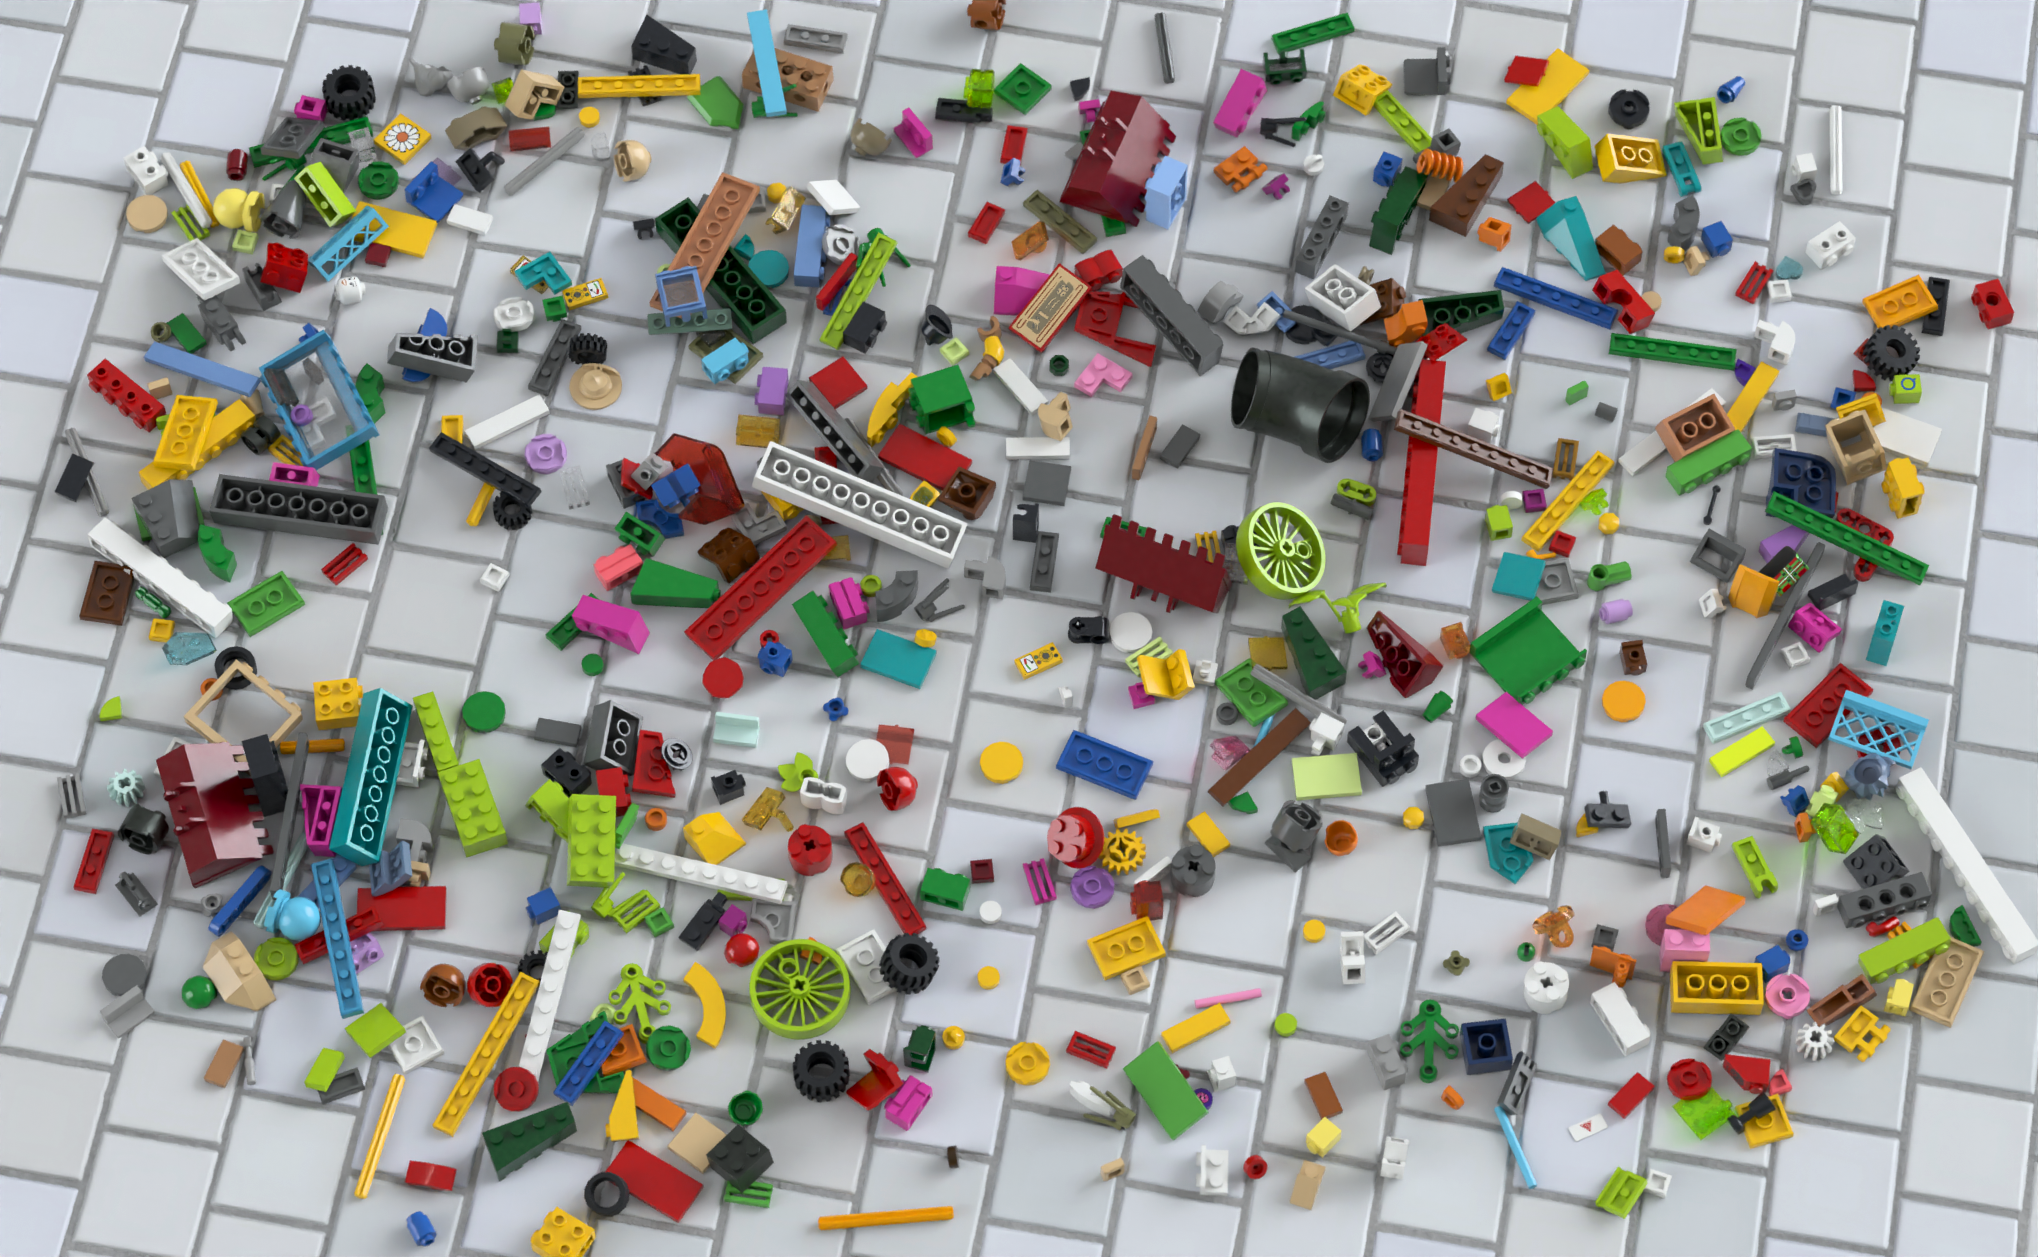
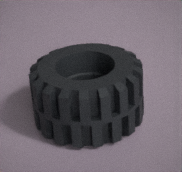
M343 65L339 66L340 69L338 70L336 68L333 69L332 74L328 73L326 75V80H323L322 87L328 112L330 114L333 113L335 118L341 117L343 121H346V119L352 121L354 118H363L362 115L364 114L368 115L370 113L369 109L372 110L376 102L374 85L368 72L365 69L361 70L359 66L353 68V65H348V67ZM347 90L358 91L357 93L351 96L340 95L341 93Z
M904 933L903 936L899 934L889 942L879 963L881 968L879 971L880 975H884V982L890 983L889 987L891 989L895 987L897 989L896 992L899 993L905 991V994H911L913 991L914 994H917L920 990L924 991L930 985L938 970L940 959L937 956V949L932 948L934 944L931 941H925L926 937L922 936L920 938L916 933H913L912 936L909 933ZM907 958L912 960L919 969L906 967L900 959Z
M816 1040V1044L809 1042L807 1043V1048L801 1047L799 1049L800 1054L796 1053L794 1057L795 1062H793V1075L797 1090L800 1089V1094L803 1096L807 1094V1098L811 1101L813 1098H816L817 1102H822V1099H826V1102L831 1101L833 1096L838 1098L840 1096L839 1091L844 1093L846 1085L849 1084V1061L844 1050H839V1045L836 1043L832 1046L831 1041L827 1040L825 1043H821V1040ZM818 1064H827L834 1069L830 1076L821 1079L811 1076L808 1072L813 1066Z

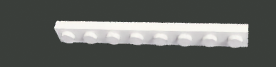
M622 844L615 853V866L777 904L782 903L787 888V881L628 844Z
M563 910L558 912L519 1067L528 1069L535 1075L538 1083L581 919L580 914Z

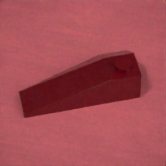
M1381 611L1376 612L1366 628L1375 648L1379 649L1382 655V663L1391 675L1389 679L1392 685L1404 698H1408L1432 684L1443 668V665L1431 652Z

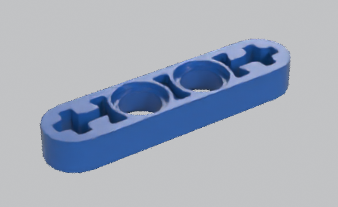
M260 865L213 918L208 930L218 937L223 935L268 883L272 872L263 865Z

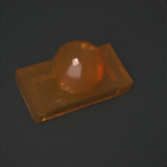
M1037 222L1011 241L1015 259L1022 260L1031 252L1041 253L1045 250L1049 240L1045 222Z

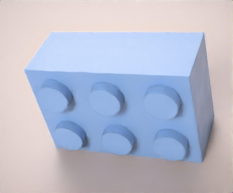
M1165 156L1162 162L1157 163L1153 178H1149L1145 185V189H1147L1145 200L1147 203L1144 211H1146L1147 221L1166 229L1170 228L1186 200L1187 164Z

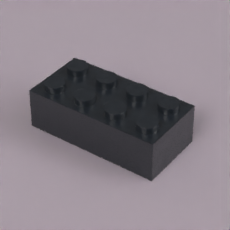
M267 734L242 741L263 816L267 817L284 812L288 787L274 741L269 742Z

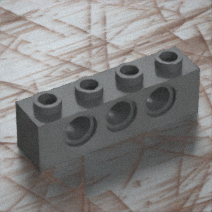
M1329 196L1296 258V273L1313 280L1315 279L1348 216V202Z
M1919 872L1839 896L1837 908L1846 928H1858L1865 925L1866 922L1873 920L1879 922L1887 916L1893 914L1899 916L1913 908L1917 910L1922 909L1929 904L1932 894L1923 873ZM1901 894H1907L1910 898H1904ZM1880 900H1887L1890 904H1883ZM1859 906H1866L1869 910H1862Z

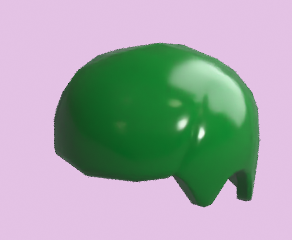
M197 975L189 978L181 989L182 1000L188 1007L193 1009L209 1007L211 1001L217 998L216 987L209 978Z
M744 1091L734 1095L728 1105L729 1117L735 1124L741 1126H750L756 1123L763 1112L762 1100L751 1091Z

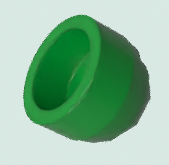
M1523 942L1517 950L1518 958L1525 962L1531 961L1535 956L1534 946L1531 943ZM1525 947L1529 948L1528 955H1524Z

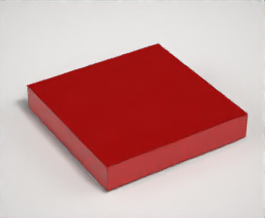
M844 356L809 377V382H812L834 409L868 389L867 384Z

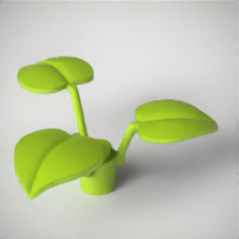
M1386 583L1362 585L1351 591V595L1338 598L1332 602L1325 594V590H1313L1296 597L1288 606L1290 608L1294 604L1306 603L1322 598L1332 609L1338 622H1342L1345 633H1352L1362 629L1358 618L1360 616L1358 603L1368 593L1380 587L1386 588L1387 585ZM1334 605L1345 606L1346 610H1343L1341 612L1342 615H1340Z

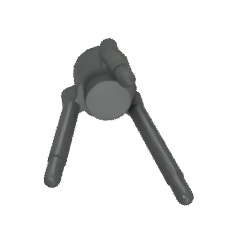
M948 578L914 607L916 613L923 621L929 619L932 622L939 617L964 609V605H959L935 614L937 608L933 602L949 589V585H946L949 582Z

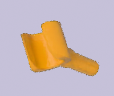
M1533 549L1526 552L1527 557L1541 560L1556 557L1555 552L1539 555Z

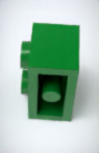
M625 512L615 527V531L620 535L618 538L627 545L630 542L637 546L636 550L645 556L649 553L654 557L665 541L661 533L628 512Z

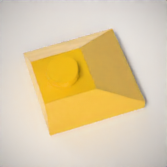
M720 812L700 815L683 827L684 839L706 863L718 865L746 845V842Z

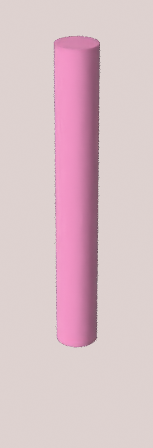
M1257 988L1194 1001L1195 1007L1198 1009L1214 1006L1218 1003L1225 1004L1262 997L1261 989Z

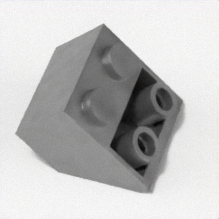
M321 138L313 151L309 165L321 162L342 192L345 193L359 168V150Z

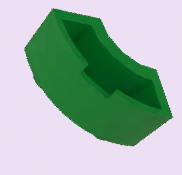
M366 363L357 377L355 386L375 424L386 413L383 400L380 398L385 385L382 374Z
M200 524L198 543L205 564L215 576L224 581L231 582L237 566L234 552L223 546L224 540L221 529Z

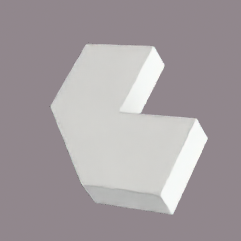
M1264 302L1252 318L1238 306H1235L1223 322L1241 336L1269 332L1281 315Z

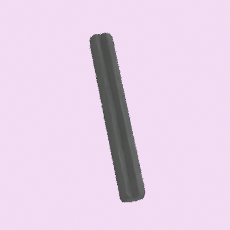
M1163 12L1156 13L1155 25L1163 78L1165 83H1173L1175 81L1166 15Z

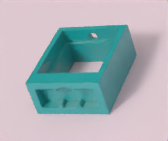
M1883 600L1867 653V661L1887 666L1904 610L1903 605Z

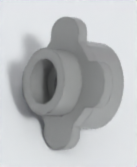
M209 894L201 899L205 916L210 917L224 907L221 902V894Z

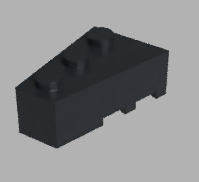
M646 15L631 45L633 60L678 74H691L697 62L696 48L649 15Z

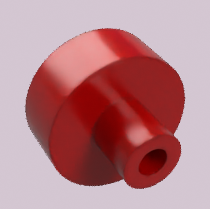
M1253 1155L1246 1159L1243 1169L1249 1178L1259 1179L1266 1174L1268 1165L1261 1156Z

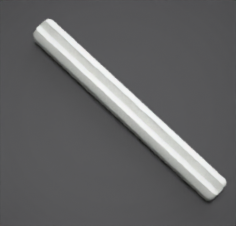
M1833 105L1830 107V193L1832 195H1840L1842 191L1841 107Z
M164 152L160 157L161 162L202 228H209L212 224L210 216L172 154Z

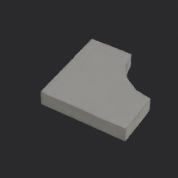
M753 898L750 922L760 924L766 929L770 944H779L784 941L793 940L797 902L782 901L781 904Z

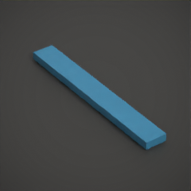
M332 858L312 863L311 868L342 1019L363 1014L364 1009L335 865Z

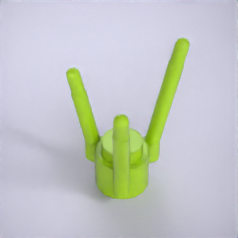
M622 872L610 888H603L591 909L603 919L607 915L612 918L614 913L645 890H641L613 908L614 902L609 897L625 876V873Z

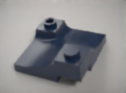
M1775 448L1772 453V467L1766 507L1771 495L1775 491L1829 518H1833L1835 515L1836 472L1833 465L1826 458L1819 455ZM1766 512V516L1775 517Z

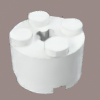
M1541 961L1535 963L1528 970L1524 979L1523 995L1527 1005L1533 1011L1540 1014H1550L1552 1011L1560 1010L1565 1005L1568 997V973L1554 963Z

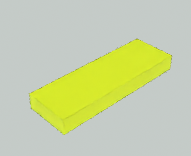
M1761 726L1710 757L1709 762L1718 774L1724 777L1773 747L1775 741L1764 727Z

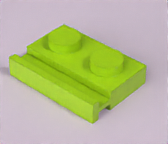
M1617 1167L1595 1201L1596 1206L1602 1207L1606 1211L1625 1219L1648 1184L1647 1180L1630 1171H1624L1621 1167Z

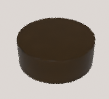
M957 1145L948 1146L949 1167L951 1169L959 1168Z

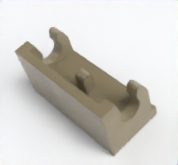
M1521 813L1517 826H1514L1510 843L1550 860L1559 845L1562 830Z

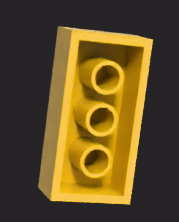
M1672 961L1670 969L1671 1013L1761 1015L1764 1005L1762 963Z

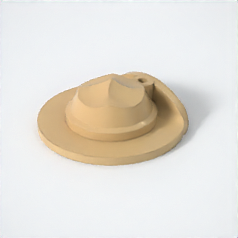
M583 364L570 380V394L573 400L583 408L591 410L604 409L612 405L621 394L622 381L620 374L616 369L603 364Z

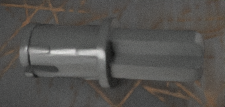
M1337 493L1331 499V505L1348 511L1349 515L1352 513L1368 521L1374 509L1357 502V499L1352 500Z

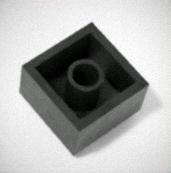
M738 1124L706 1154L711 1169L727 1182L729 1181L741 1193L774 1163L770 1150Z

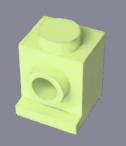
M1822 785L1819 792L1814 791L1810 805L1805 813L1807 812L1809 816L1825 822L1839 793L1835 792L1828 785Z

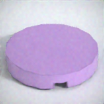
M552 434L536 436L525 447L527 465L533 471L540 474H550L558 471L563 467L567 459V449L564 442Z

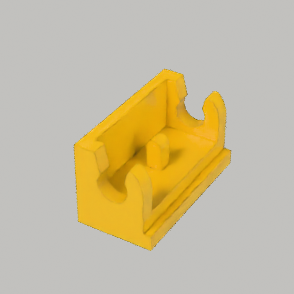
M1876 393L1836 407L1840 419L1847 417L1854 411L1865 409L1872 426L1886 422Z

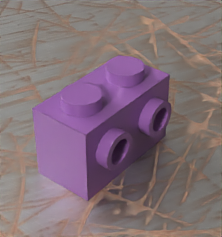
M763 367L762 375L758 374L757 387H760L759 393H755V405H758L759 414L784 415L785 395L787 394L789 381L788 369Z

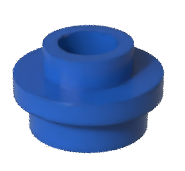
M1791 930L1786 936V944L1793 951H1801L1808 944V936L1802 930ZM1794 937L1800 938L1801 941H1795Z

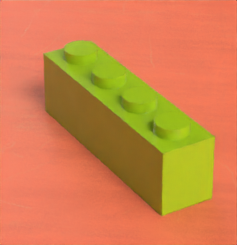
M434 692L413 697L415 710L430 749L437 774L440 771L458 766L459 763Z
M1936 917L1859 954L1858 963L1871 985L1876 982L1879 984L1886 981L1892 974H1901L1907 971L1909 966L1914 963L1919 965L1926 962L1934 954L1940 955L1945 953L1950 947L1951 938L1940 919Z

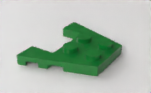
M605 1011L599 1013L598 1017L592 1021L583 1024L573 1034H568L546 1049L556 1086L559 1085L590 1042L589 1039L595 1035L604 1021L608 1022ZM597 1071L582 1093H618L624 1079L623 1071L600 1078Z

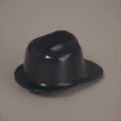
M935 305L926 306L925 319L920 330L925 336L927 345L930 346L933 343L941 344L947 339H952V324L947 314Z

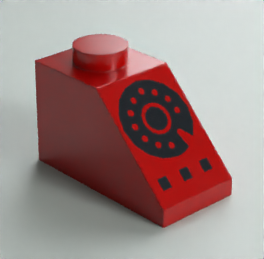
M1725 1054L1723 1068L1743 1090L1753 1094L1767 1092L1770 1059Z

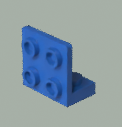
M432 161L405 188L406 202L430 219L437 221V223L447 215L454 204H457L463 198V193L439 176L438 166Z

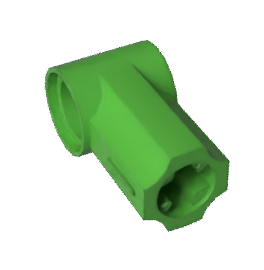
M1624 561L1607 566L1602 564L1593 565L1587 579L1588 587L1594 591H1600L1607 585L1631 580L1632 575L1629 563Z

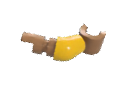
M994 316L990 317L991 330L977 329L980 339L984 342L985 351L981 359L982 362L976 366L969 378L975 381L980 380L981 377L987 378L992 372L991 369L1000 365L1004 357V349L1000 342L1002 332L999 321Z

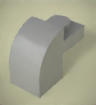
M1220 281L1206 294L1197 312L1210 322L1215 323L1223 320L1229 307L1240 303L1244 295L1238 292L1235 286Z
M988 556L987 564L979 560H966L964 577L982 580V596L1003 600L1006 587V573L1001 562Z
M400 819L396 836L397 844L402 840L409 843L411 861L425 863L427 852H433V843L428 828L415 820Z

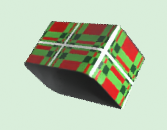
M1785 546L1759 573L1780 581L1776 594L1781 597L1809 567L1790 546Z

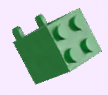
M958 364L910 379L911 388H908L910 395L909 404L912 411L916 410L918 427H923L925 435L938 431L942 426L948 428L964 422L970 428L975 426V419L973 417L975 405Z

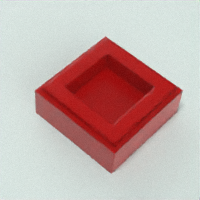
M1556 530L1549 546V551L1569 558L1576 542V537Z

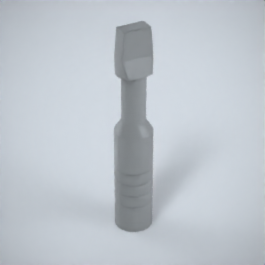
M248 1036L243 1038L244 1049L246 1050V1078L248 1085L256 1084L254 1059L251 1054L252 1041L251 1037Z

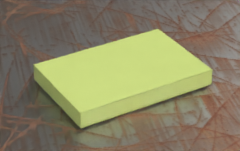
M1357 753L1292 758L1296 801L1362 795Z

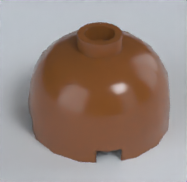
M437 964L425 973L420 990L423 989L425 999L434 1005L447 1007V1004H454L453 1006H457L463 999L466 981L463 973L455 966Z

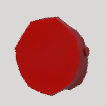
M726 657L711 661L705 668L702 684L712 697L730 698L743 686V672L739 664Z

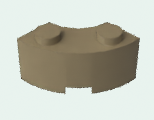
M484 106L460 118H455L451 121V125L447 127L445 132L455 149L467 151L481 142L496 140L506 129L507 124L498 108Z

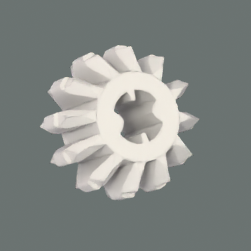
M1813 1022L1811 1027L1806 1023L1803 1029L1798 1030V1037L1795 1039V1043L1799 1045L1798 1052H1805L1804 1058L1811 1055L1813 1061H1815L1817 1056L1824 1059L1826 1053H1831V1045L1834 1044V1038L1830 1037L1832 1034L1831 1030L1824 1031L1825 1024L1817 1027V1023Z

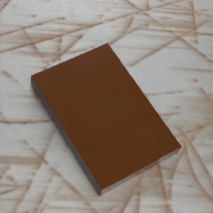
M94 561L79 615L80 620L122 626L134 583V570L127 565L121 566L115 563ZM124 569H129V570H131V571H130V574H128L126 571H124Z

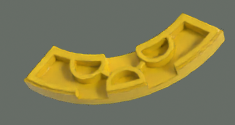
M695 962L683 981L697 993L703 1005V1021L696 1037L716 1049L725 1029V1000L715 978L703 966Z

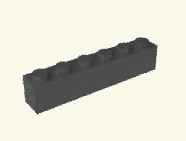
M797 380L785 396L850 473L855 477L872 483L884 469V466L812 382Z

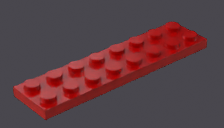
M806 515L684 631L685 635L713 661L718 659L837 546L836 541Z

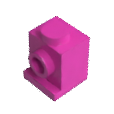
M305 95L301 96L300 101L295 104L294 114H296L297 118L320 120L323 122L328 112L325 100Z

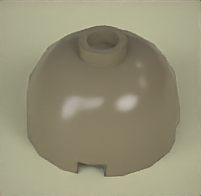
M858 118L851 129L850 135L852 143L856 146L855 151L864 157L866 154L871 156L880 155L888 148L892 139L886 140L884 132L868 122L862 124V119Z

